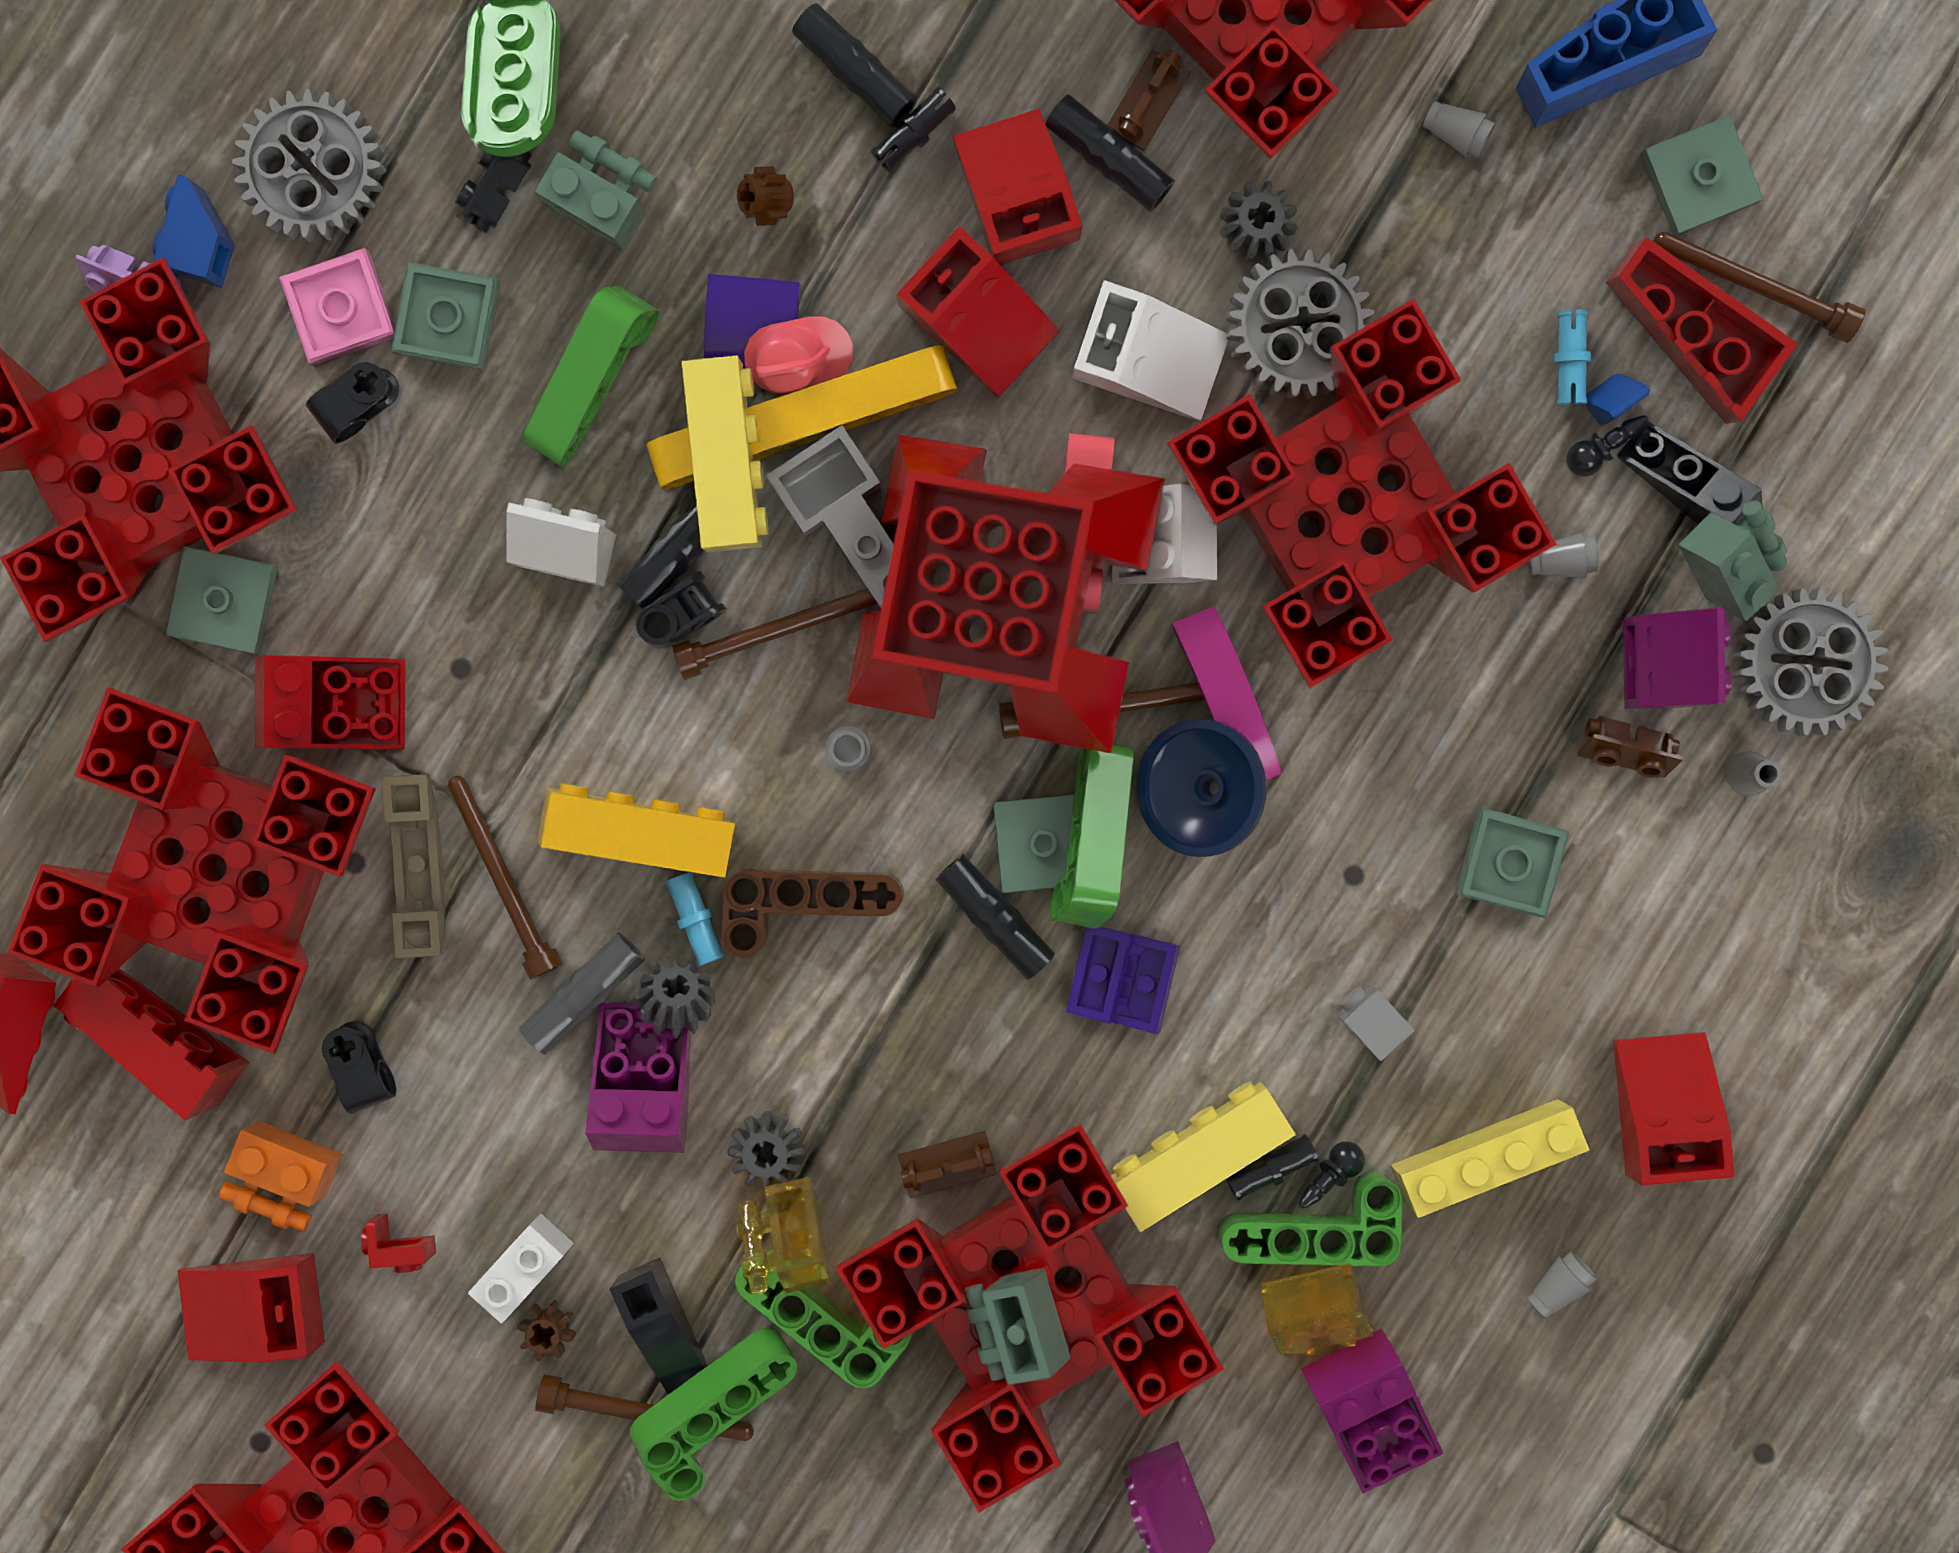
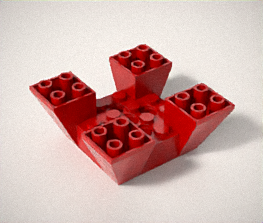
M1433 0L1114 1L1138 25L1163 28L1214 80L1205 89L1206 95L1271 160L1339 93L1340 90L1317 66L1353 30L1406 27ZM1232 14L1238 18L1240 23L1234 25L1227 24L1220 18V15ZM1285 15H1297L1303 20L1304 24L1293 25L1287 21Z
M163 257L79 301L111 362L50 393L0 348V472L28 469L58 525L57 528L3 555L0 559L44 642H49L131 599L150 566L181 551L184 546L188 547L204 538L210 552L216 554L298 511L255 427L250 425L235 434L232 433L207 385L210 341L168 261ZM120 413L121 418L118 426L113 430L112 421ZM182 431L181 445L174 450L173 440ZM141 453L142 460L140 466L134 471L133 461ZM98 475H101L99 488L94 492V480ZM162 493V506L158 511H155L154 501Z
M1415 299L1408 301L1331 346L1336 403L1277 438L1274 437L1249 394L1167 442L1213 524L1215 525L1243 514L1288 591L1265 604L1262 608L1309 688L1392 641L1369 597L1429 563L1470 592L1475 593L1557 545L1510 463L1455 494L1410 416L1412 413L1462 381ZM1324 454L1332 459L1334 463V473L1332 475H1325L1317 470L1315 466L1316 455ZM1379 471H1388L1395 477V491H1386L1379 485ZM1346 493L1354 497L1357 503V511L1354 515L1341 511L1338 506L1339 494ZM1301 516H1308L1316 521L1318 534L1315 538L1305 537L1299 531L1298 520ZM1364 532L1372 533L1378 538L1380 549L1377 555L1369 554L1363 549L1361 537Z
M898 434L881 519L882 525L897 527L881 611L863 613L846 702L935 719L944 673L1009 685L1020 736L1112 754L1129 662L1078 649L1076 644L1092 563L1097 562L1148 571L1165 479L1073 464L1048 493L1023 490L981 482L987 452L984 448ZM1004 526L1006 530L1004 542L996 548H990L988 545L989 533L995 527ZM948 564L951 570L948 582L941 587H936L934 583L936 570L940 566ZM994 572L997 578L995 589L988 595H981L979 592L981 578L987 573ZM1040 580L1043 584L1041 598L1035 603L1027 604L1024 599L1025 588L1029 583ZM985 619L988 627L987 634L981 641L973 643L970 638V628L975 621Z
M107 687L74 776L138 800L111 873L47 864L40 865L7 953L97 987L146 943L158 946L205 964L184 1021L274 1054L277 1052L309 967L299 938L324 872L343 877L376 788L290 755H284L273 785L220 766L200 721ZM236 813L243 822L242 831L239 835L232 829V819ZM177 840L183 847V857L180 861L174 855V845ZM219 856L226 863V873L223 878L216 870V861ZM261 872L269 879L270 885L266 894L258 886V877ZM203 899L210 907V915L207 920L200 912V903Z
M1081 1123L1000 1169L999 1173L1012 1196L945 1235H941L916 1218L835 1267L883 1349L931 1321L934 1324L967 1383L933 1425L931 1432L979 1513L1061 1465L1039 1406L1048 1399L1111 1363L1141 1416L1144 1417L1224 1370L1177 1287L1174 1285L1127 1284L1096 1231L1095 1225L1128 1207V1203ZM1000 1250H1010L1017 1255L1016 1261L1009 1266H1000L992 1258ZM1065 1266H1072L1079 1271L1078 1277L1071 1282H1061L1055 1275L1060 1268ZM1045 1268L1071 1358L1051 1378L1008 1385L1006 1377L993 1381L990 1378L987 1364H982L977 1349L981 1344L975 1323H970L966 1307L969 1306L965 1289L975 1284H983L984 1290H986L1004 1275Z
M336 1361L264 1424L292 1457L263 1484H195L121 1548L124 1553H506L465 1505L453 1498L399 1437L398 1433L400 1431L339 1361ZM311 1492L318 1494L322 1498L323 1503L317 1502L312 1497ZM375 1497L382 1498L387 1503L388 1508L380 1506L376 1502ZM341 1527L350 1530L353 1537L344 1534Z

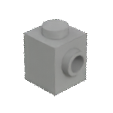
M1370 985L1364 990L1361 987H1357L1341 1001L1340 1005L1343 1009L1336 1015L1361 1044L1379 1061L1387 1057L1415 1031L1376 988Z

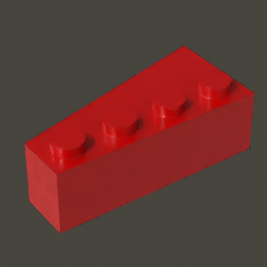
M1648 237L1632 245L1606 281L1607 285L1725 424L1743 420L1799 344Z
M121 968L116 970L97 987L73 978L53 1005L64 1015V1020L70 1026L83 1031L184 1121L219 1106L250 1063L202 1027L184 1021L186 1016Z

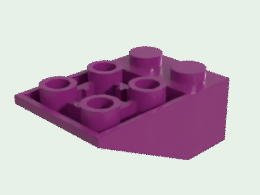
M1725 608L1667 612L1624 618V709L1684 708L1726 704V695L1731 690L1732 676L1729 667L1725 666V647H1728L1731 639V626L1729 620L1725 619Z
M601 1003L585 1130L593 1150L684 1153L689 1105L691 1031L685 1027L681 1028V1033L677 1039L672 1035L669 1028H666L657 1035L656 1031H654V1022L643 1023L640 1014L641 1008L637 1004Z
M1382 1328L1301 1368L1363 1494L1444 1454L1406 1370Z
M1174 1442L1128 1460L1131 1477L1124 1479L1129 1493L1127 1496L1132 1508L1131 1515L1140 1539H1145L1149 1553H1208L1216 1542L1215 1536L1179 1442Z

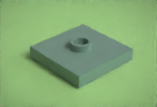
M1730 115L1648 147L1641 152L1674 236L1758 204L1763 200Z
M407 262L391 352L396 355L484 371L501 282L497 278Z
M184 546L166 635L260 654L278 566L219 553L212 554L209 551Z
M1074 794L993 802L1002 893L1055 888L1057 882L1066 874Z
M1478 807L1455 895L1546 919L1570 831Z

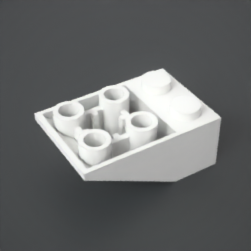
M1104 280L1074 367L1072 379L1201 422L1228 343L1226 339L1227 333L1147 294Z

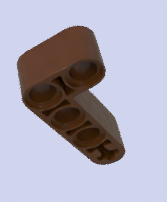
M766 869L741 870L729 877L723 890V945L728 953L738 958H748L759 952L767 941L769 913L887 916L895 912L901 905L904 897L903 885L898 878L887 873ZM741 878L751 879L757 885L758 895L754 902L746 903L737 897L735 887ZM785 880H796L802 885L804 896L800 903L790 904L783 900L780 889ZM831 881H841L847 885L850 897L844 905H833L826 898V886ZM857 881L865 882L862 891L877 890L880 882L887 883V890L895 892L896 897L889 899L884 907L879 906L878 898L864 897L862 899L864 907H857L856 902L859 896ZM747 924L755 930L757 940L753 947L744 948L737 944L734 939V931L737 925Z

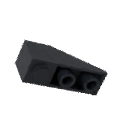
M1649 421L1617 454V457L1698 525L1711 512L1736 525L1744 517L1742 512L1743 506L1750 501H1759L1763 508L1762 489Z
M657 1258L619 1275L609 1290L629 1334L669 1395L708 1365L661 1258Z

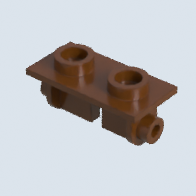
M1153 49L1150 51L1107 124L1114 128L1122 138L1133 143V145L1143 151L1146 150L1191 74L1189 70L1178 64L1181 57L1171 49H1165L1163 54Z
M1599 716L1597 719L1589 718L1585 727V735L1591 738L1578 751L1577 755L1593 759L1596 764L1601 766H1620L1636 770L1638 774L1649 778H1665L1683 761V756L1677 755L1680 741L1673 739L1672 734L1639 726L1636 729L1635 740L1629 739L1631 724L1604 716Z
M985 1131L898 1154L902 1168L901 1177L903 1185L908 1190L910 1199L997 1175Z

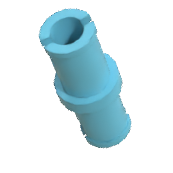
M1572 310L1557 312V317L1559 318L1558 353L1554 354V364H1558L1557 405H1569L1571 403V386H1573V405L1587 404L1586 363L1591 362V352L1587 351V310H1576V313H1574V330L1571 328Z
M688 872L668 880L665 884L670 891L680 920L677 921L680 930L685 929L697 960V966L699 967L724 957L725 953L721 949L710 920L714 917L711 908H705L693 877L694 874L693 872Z

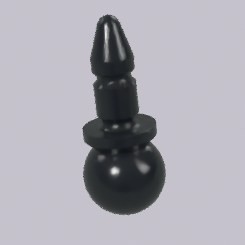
M1642 415L1628 419L1620 427H1615L1606 433L1604 438H1600L1597 433H1594L1591 441L1583 440L1571 446L1566 456L1568 468L1572 473L1581 477H1588L1597 473L1602 467L1604 460L1611 461L1614 459L1610 451L1626 443L1629 438L1635 437L1647 424L1648 417Z
M1349 1141L1337 1143L1329 1153V1160L1324 1159L1320 1163L1322 1172L1312 1181V1184L1305 1188L1300 1198L1299 1206L1304 1209L1319 1202L1323 1198V1194H1327L1335 1184L1343 1187L1347 1183V1178L1358 1175L1365 1165V1156L1362 1149L1357 1144Z

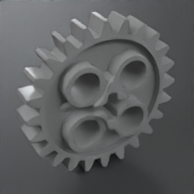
M305 89L302 101H299L291 91H287L286 105L283 106L274 98H269L272 112L267 115L256 108L254 113L259 120V124L253 126L243 123L242 125L244 130L251 135L249 141H235V145L245 152V157L232 159V164L245 171V173L234 178V182L243 189H248L241 196L242 201L249 206L255 205L252 214L260 221L267 219L266 226L276 233L283 228L284 234L292 240L296 239L300 230L303 238L310 243L314 242L317 230L328 241L333 238L332 227L334 226L339 227L346 234L350 233L347 220L353 217L358 222L363 223L365 220L359 211L361 206L373 209L376 207V204L368 197L369 192H382L384 189L373 179L374 175L386 173V168L380 162L374 160L384 154V150L377 143H371L378 134L371 126H364L367 119L359 111L352 113V106L346 100L342 99L335 104L333 96L326 91L321 96L319 102L317 96L310 89ZM311 126H318L315 138L309 142H303L302 138L306 129ZM283 137H288L311 160L312 164L338 189L337 195L332 196L308 172L307 168L281 143ZM285 157L284 167L279 172L270 174V167L273 161L277 158ZM346 158L350 159L347 171L341 175H334V167L337 162ZM309 190H316L317 196L313 204L302 207L301 200L304 194Z
M1289 249L1284 254L1283 264L1275 254H1272L1266 261L1267 269L1257 263L1250 270L1253 279L1244 276L1238 283L1239 288L1245 294L1234 293L1229 300L1233 306L1239 309L1230 311L1225 317L1226 321L1237 325V328L1229 331L1226 339L1239 341L1240 344L1231 353L1232 358L1246 357L1247 362L1240 371L1244 374L1255 369L1258 372L1254 382L1256 387L1266 379L1271 381L1270 395L1272 396L1283 386L1287 389L1288 400H1293L1298 395L1300 388L1303 389L1307 400L1316 396L1317 385L1325 395L1334 390L1331 354L1321 351L1318 347L1317 335L1330 337L1335 345L1364 328L1366 325H1363V322L1375 314L1374 310L1361 309L1360 304L1369 296V293L1360 292L1355 294L1352 289L1358 283L1359 276L1357 275L1345 280L1342 275L1346 264L1343 262L1334 270L1329 268L1330 254L1328 253L1316 263L1313 261L1312 249H1307L1300 261L1297 260L1293 249ZM1310 290H1318L1326 296L1327 308H1318L1311 302L1309 297ZM1273 296L1278 298L1283 305V314L1275 315L1269 312L1265 306V297ZM1330 316H1336L1339 319L1338 323H1314L1303 333L1300 326H1291L1266 334L1261 331L1262 326L1285 327L1296 317L1301 324L1319 321ZM1273 341H1281L1289 347L1291 352L1290 360H1281L1274 355L1272 350Z
M1802 588L1793 590L1792 599L1787 593L1776 595V607L1771 603H1767L1762 608H1759L1763 618L1755 616L1750 617L1746 621L1753 630V633H1744L1737 636L1742 643L1747 645L1746 651L1733 653L1734 658L1745 661V667L1734 671L1733 674L1737 677H1747L1748 683L1742 686L1738 692L1739 694H1754L1755 698L1750 702L1748 708L1749 710L1765 708L1762 722L1772 723L1779 718L1778 731H1790L1795 725V732L1798 736L1809 735L1811 728L1815 735H1827L1829 726L1833 730L1846 729L1845 718L1850 721L1861 720L1862 715L1857 706L1873 707L1875 705V702L1867 693L1869 691L1883 690L1884 688L1880 682L1874 679L1875 673L1888 671V667L1876 663V657L1887 653L1888 649L1874 647L1873 641L1879 638L1883 632L1882 630H1867L1866 626L1872 620L1873 615L1866 614L1857 617L1855 614L1859 607L1858 601L1847 602L1842 606V592L1831 593L1826 598L1824 588L1812 589L1809 595L1806 589ZM1787 626L1794 629L1797 640L1793 648L1788 647L1783 638V633ZM1833 631L1839 634L1842 643L1837 653L1829 645V637ZM1773 654L1791 658L1808 656L1811 660L1844 661L1849 664V669L1844 670L1835 667L1813 668L1809 664L1775 663L1771 660V656ZM1783 671L1787 672L1792 680L1791 689L1787 694L1780 689L1778 683L1779 676ZM1828 676L1834 679L1837 686L1836 693L1832 698L1827 696L1824 691V683Z

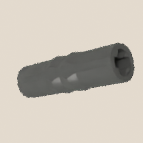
M618 932L587 963L575 970L569 980L558 986L554 994L519 1027L520 1033L531 1046L546 1055L573 1028L589 1017L595 1007L606 1001L611 992L645 960L644 956L628 938Z

